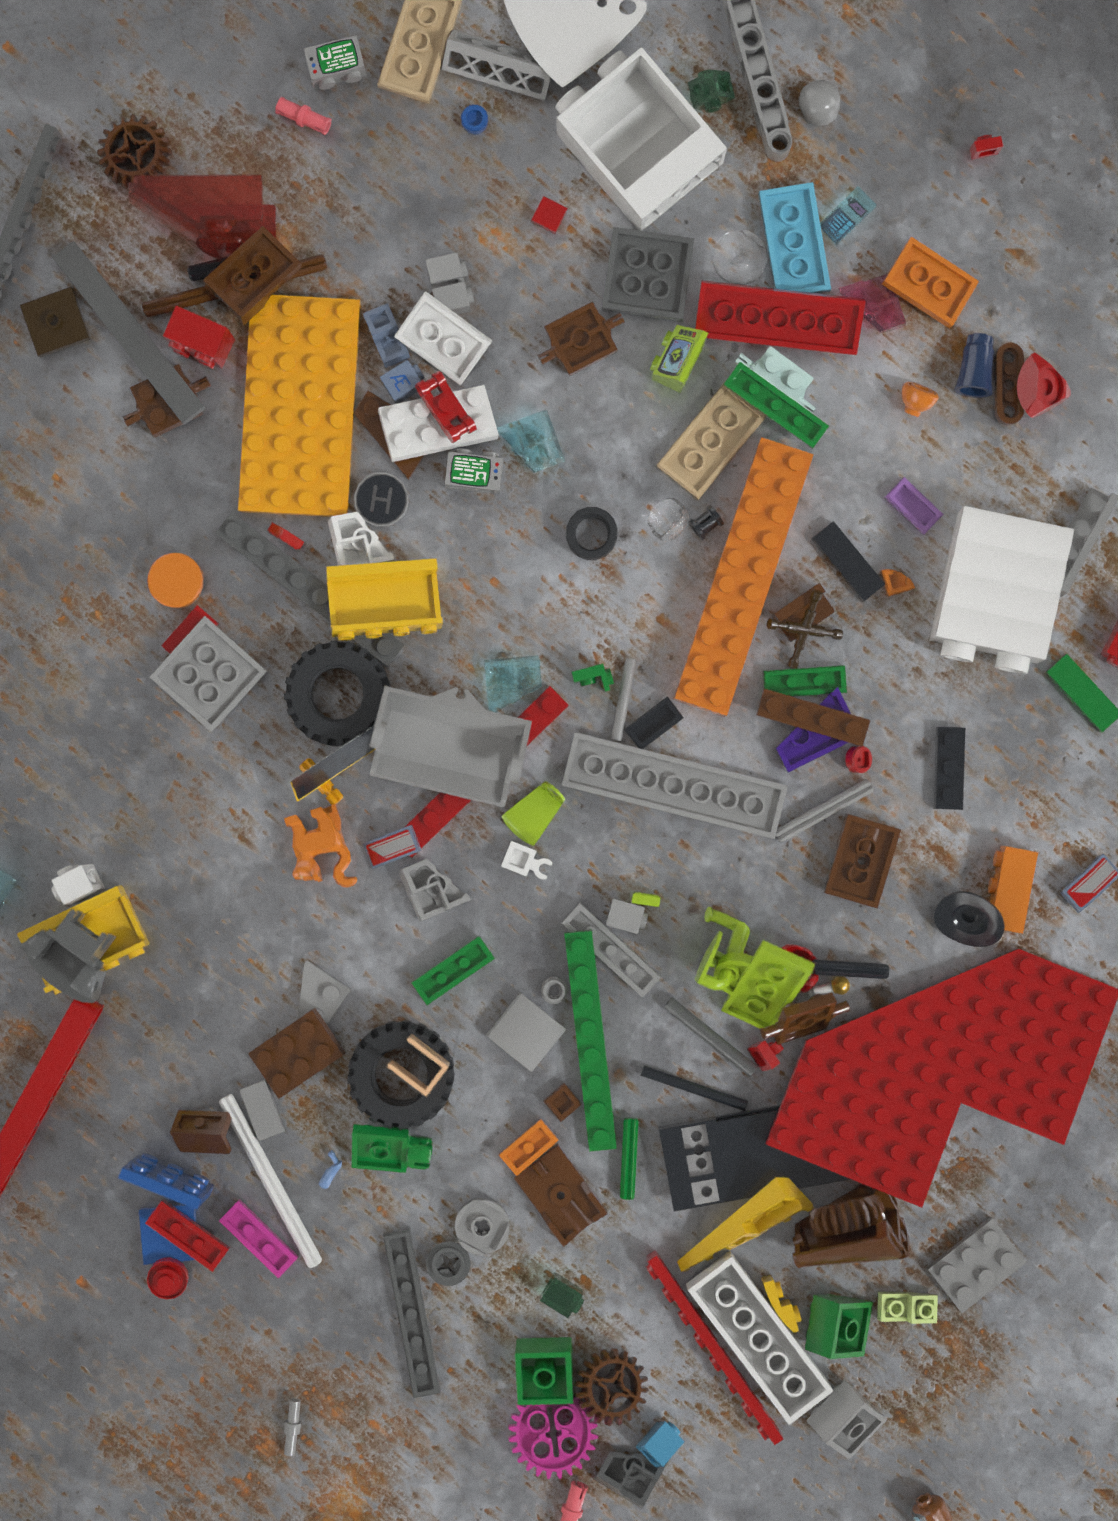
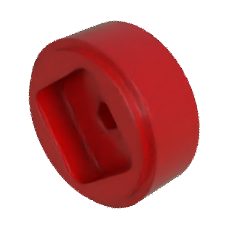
M852 746L849 748L845 757L847 768L853 773L867 772L872 764L870 750L865 746Z

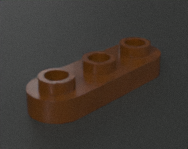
M1013 342L1003 344L995 353V416L998 422L1005 426L1016 424L1024 415V409L1020 404L1017 394V381L1024 364V352L1018 344ZM1004 355H1011L1012 362H1006ZM1010 381L1013 385L1012 389H1006L1004 382ZM1005 408L1012 410L1013 415L1011 417L1005 415Z

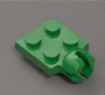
M353 1124L351 1168L406 1173L408 1167L421 1170L429 1169L433 1149L432 1138L418 1135L410 1136L409 1129L399 1130L397 1127L389 1129L379 1126Z

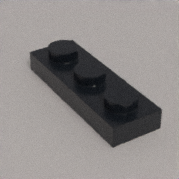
M936 727L934 809L963 810L966 728Z

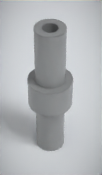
M297 1398L290 1399L288 1419L284 1423V1433L286 1434L284 1455L286 1456L295 1455L297 1435L300 1434L301 1421L299 1420L301 1400Z

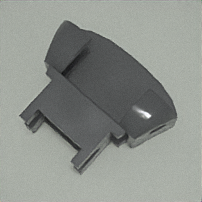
M71 909L56 931L49 929L36 933L22 944L21 949L26 953L29 963L35 971L56 989L75 1000L94 1003L100 998L106 970L102 968L104 962L100 959L116 936L111 933L106 934L105 932L98 936L80 923L86 914L82 911L76 912Z

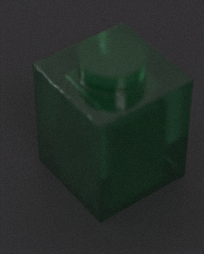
M554 1272L540 1294V1301L564 1317L569 1318L572 1312L577 1314L584 1303V1299L581 1298L583 1296V1289Z

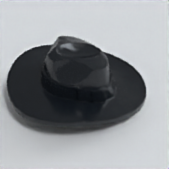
M966 891L950 893L941 899L934 913L935 924L945 936L968 946H991L997 943L1004 933L1005 923L1000 911L990 901L975 893Z

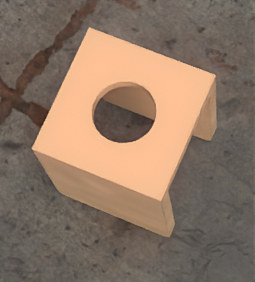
M410 1034L407 1041L442 1068L427 1086L394 1060H391L387 1067L427 1096L447 1070L450 1062L416 1036Z

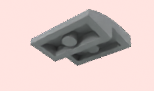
M520 992L486 1036L532 1072L565 1032L566 1028Z

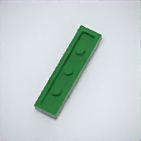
M741 362L738 363L724 383L726 388L811 449L815 447L829 427L824 421Z

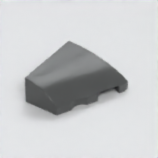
M610 1451L594 1480L642 1509L666 1464L663 1467H654L643 1454H623L622 1452Z

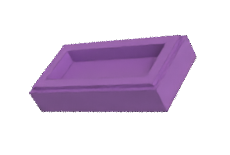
M905 477L884 497L922 535L944 515Z

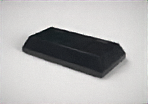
M667 696L624 730L638 748L644 749L684 717Z

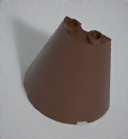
M861 1184L831 1202L834 1203L869 1194L880 1196L885 1209V1219L880 1223L859 1230L819 1237L815 1235L811 1227L810 1215L795 1224V1236L792 1237L795 1246V1252L792 1253V1257L797 1268L902 1260L909 1257V1236L904 1218L899 1215L896 1197Z

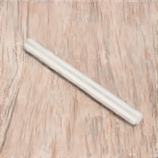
M232 1094L220 1099L219 1104L224 1112L230 1113L232 1117L230 1124L307 1266L309 1268L317 1266L321 1263L322 1258Z

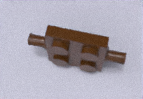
M592 301L544 326L551 341V348L538 354V359L544 365L557 358L563 364L570 377L618 352L611 337V329L624 324L625 321L620 312L605 320L599 314Z
M179 364L173 366L197 398L198 392L211 387L207 376L191 383L186 378ZM148 379L130 387L136 400L137 410L122 416L128 427L143 420L148 425L152 436L156 438L183 425ZM203 412L199 413V414H198L196 417H194L193 419H195V418H197V417L203 415Z
M833 993L817 994L807 1001L787 1004L782 1008L778 1022L761 1028L760 1032L764 1040L774 1037L777 1044L780 1045L827 1029L829 1022L837 1015L850 1012V1006L847 1001L836 1004L837 1001Z

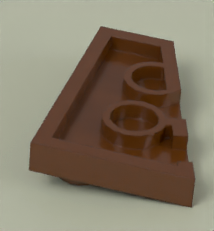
M367 391L356 408L354 415L390 457L378 408L391 404L372 392ZM425 455L395 461L394 463L410 481Z

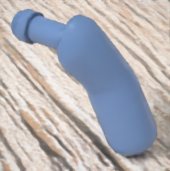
M333 1150L328 1152V1156L334 1164L325 1170L319 1181V1186L323 1189H327L330 1186L333 1178L342 1167V1160L337 1159Z

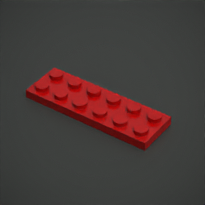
M701 280L695 329L707 332V338L857 355L866 301L861 298Z

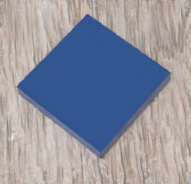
M184 1204L172 1205L197 1223L196 1209ZM156 1207L139 1209L143 1265L154 1264L159 1259L167 1257L178 1259L180 1262L195 1260L145 1224Z

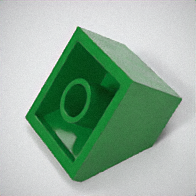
M834 1294L814 1295L810 1307L811 1314L806 1332L805 1350L828 1359L864 1357L873 1302Z
M572 1337L517 1338L515 1348L517 1404H573Z

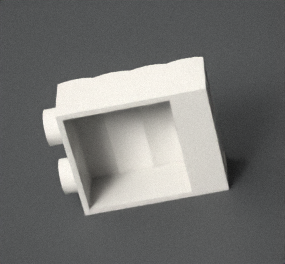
M641 47L629 58L623 51L613 54L601 65L597 72L602 79L587 93L581 86L572 88L555 106V109L560 113L557 117V135L639 231H643L720 167L724 162L727 147Z
M964 506L956 516L929 640L943 643L940 656L962 662H973L975 651L997 655L995 668L1018 674H1028L1030 662L1037 664L1046 660L1074 529Z

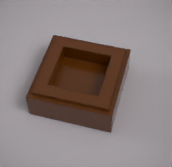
M565 1082L543 1100L560 1122L582 1105Z

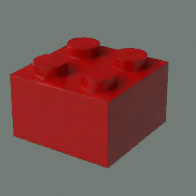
M178 306L175 307L163 334V337L169 343L168 347L173 349V353L186 359L189 358V355L199 360L198 363L212 370L214 366L223 368L235 341L227 327Z

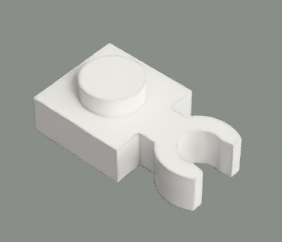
M511 841L501 867L526 877L530 869L534 871L538 878L546 879L547 875L539 871V866L543 863L552 866L553 862L547 858L537 860L534 858L536 850Z

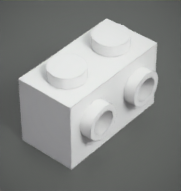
M93 864L69 865L57 871L58 877L51 880L54 885L51 887L53 895L58 902L62 901L63 905L77 903L105 888Z

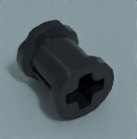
M711 505L707 506V511L693 520L691 518L688 520L690 527L702 541L706 538L705 535L717 526L721 527L724 525L722 518Z

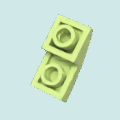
M878 1292L877 1320L881 1322L907 1321L911 1324L937 1323L938 1295L915 1292Z

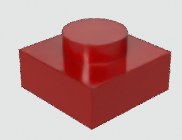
M991 134L976 138V141H974L969 149L971 160L998 155L1003 148L1002 137H992Z

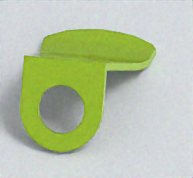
M544 781L502 815V819L517 837L525 843L534 846L561 805L565 802V798L552 784Z

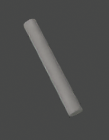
M625 659L611 735L612 740L622 741L636 660Z

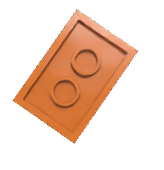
M911 236L883 280L882 285L950 329L956 322L979 281Z

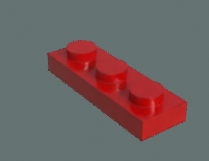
M164 1199L161 1200L145 1223L212 1272L230 1249L228 1245Z

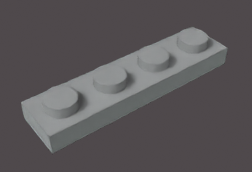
M581 902L562 921V924L570 932L592 930L595 955L642 998L660 980V974Z

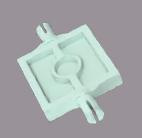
M770 346L762 358L755 361V363L743 355V353L735 361L737 364L741 362L805 409L811 410V413L816 409V407L803 399L806 389L814 378Z

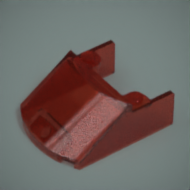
M261 175L135 176L134 182H129L128 198L132 206L197 249L216 259L222 258V250H226L227 253L235 252L262 226L277 239L276 206L263 205V178Z

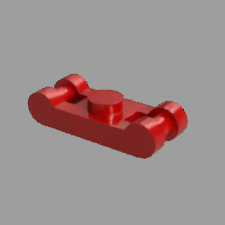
M437 371L431 375L432 378L429 380H421L415 384L418 394L451 443L460 440V436L466 432L470 434L477 430L475 422L466 413L450 389L442 372ZM437 388L441 394L433 397L431 391ZM458 419L460 424L456 426L451 424L452 421Z

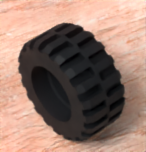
M403 1020L402 1022L391 1021L373 1029L357 1045L348 1065L349 1074L347 1075V1081L350 1084L352 1100L355 1099L358 1104L357 1108L361 1113L365 1112L372 1122H380L384 1124L383 1127L389 1129L399 1127V1130L414 1125L418 1127L423 1125L428 1119L434 1118L446 1104L454 1083L453 1057L450 1056L446 1042L443 1043L439 1038L440 1035L435 1031L432 1032L427 1029L426 1025L411 1023L412 1021ZM410 1034H413L449 1061L450 1065L427 1096L420 1092L411 1099L396 1100L385 1095L376 1081V1067L384 1054L400 1048L409 1049L417 1053L423 1059L427 1068V1086L442 1068L407 1041Z

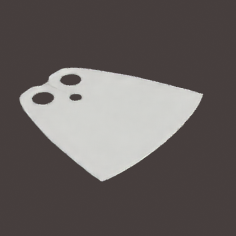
M504 0V3L518 35L540 67L563 88L607 55L639 23L647 10L644 0H631L636 4V10L629 15L623 14L619 10L620 3L625 0H606L607 4L605 7L597 5L599 0Z

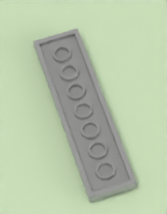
M576 732L561 785L775 839L788 788L787 785Z

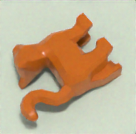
M333 804L326 808L318 807L310 810L312 818L317 819L318 828L310 831L305 829L299 816L293 815L284 818L286 826L291 827L293 831L292 848L297 858L296 867L292 871L295 880L323 881L321 869L314 857L335 852L340 856L333 871L335 882L341 887L347 888L357 883L356 877H346L344 875V871L351 862V856L342 834L341 817L337 805Z

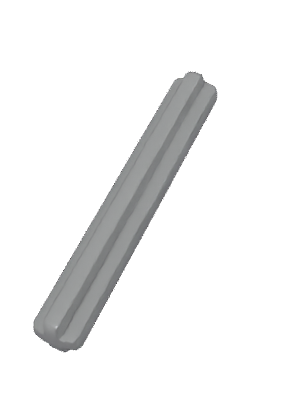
M865 779L778 827L776 832L777 840L784 842L874 791L871 783Z

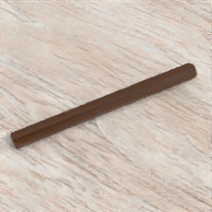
M320 254L299 260L302 268L290 279L326 270L327 262L325 256ZM252 273L249 277L255 279L257 274ZM205 286L143 302L142 309L144 315L150 318L172 312L176 306L187 308L219 298L209 293Z

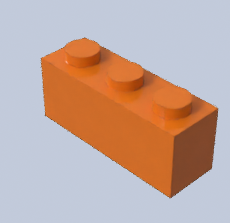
M1000 846L999 851H995L993 866L996 867L994 878L991 877L989 880L988 893L991 894L990 902L1003 916L1005 931L1023 934L1038 852L1008 846Z

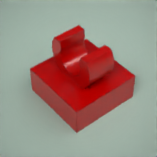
M763 1040L754 1043L747 1050L763 1072L772 1070L780 1064L775 1055L784 1050L781 1044L778 1045L776 1041H771L767 1044Z

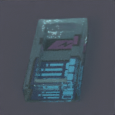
M857 186L820 222L821 230L838 245L877 205Z

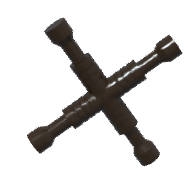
M812 590L809 608H806L802 623L791 621L784 623L772 618L767 620V629H784L785 632L797 633L793 646L795 650L787 664L791 668H798L800 663L799 656L805 648L808 636L822 638L829 636L835 640L843 638L842 629L828 630L823 626L813 625L817 613L815 609L823 595V592L819 590Z

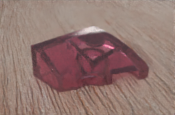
M887 274L865 282L861 280L839 288L840 294L844 297L865 299L863 317L879 333L905 327L906 321L898 297H896L894 292L882 285Z

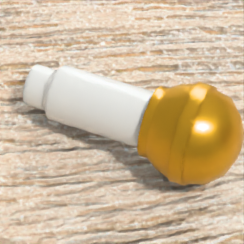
M837 976L829 983L813 986L808 991L809 997L829 993L844 995L849 991L850 983L846 977Z

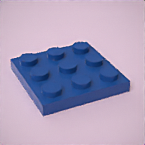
M143 1153L142 1156L137 1155L123 1166L118 1177L121 1180L196 1210L208 1199L214 1188L213 1184L208 1183L209 1179L200 1174L188 1175L183 1173L184 1169L170 1163L168 1166L158 1163L157 1157Z

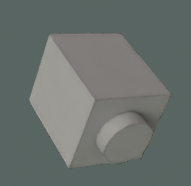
M612 898L605 925L638 934L639 928L645 929L648 914L644 913V906Z

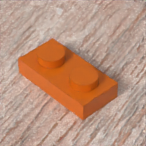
M540 1118L501 1151L499 1156L517 1176L559 1141V1139Z

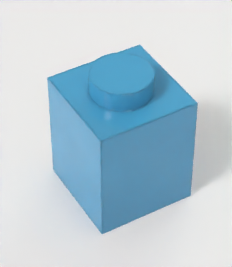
M664 1421L656 1422L635 1447L654 1467H663L685 1441L679 1436L681 1432L673 1423Z

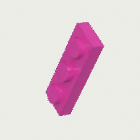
M240 1199L219 1220L277 1278L299 1257Z

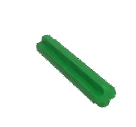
M633 1117L624 1118L620 1180V1198L623 1200H633L635 1198L639 1121Z

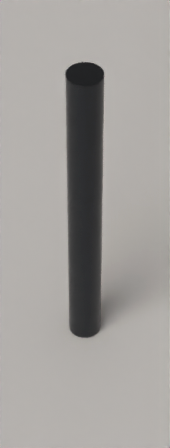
M643 1066L640 1076L743 1111L746 1110L748 1100L647 1066Z

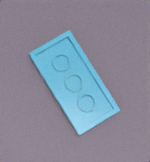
M813 182L759 191L758 195L774 289L818 294L830 292L831 285Z

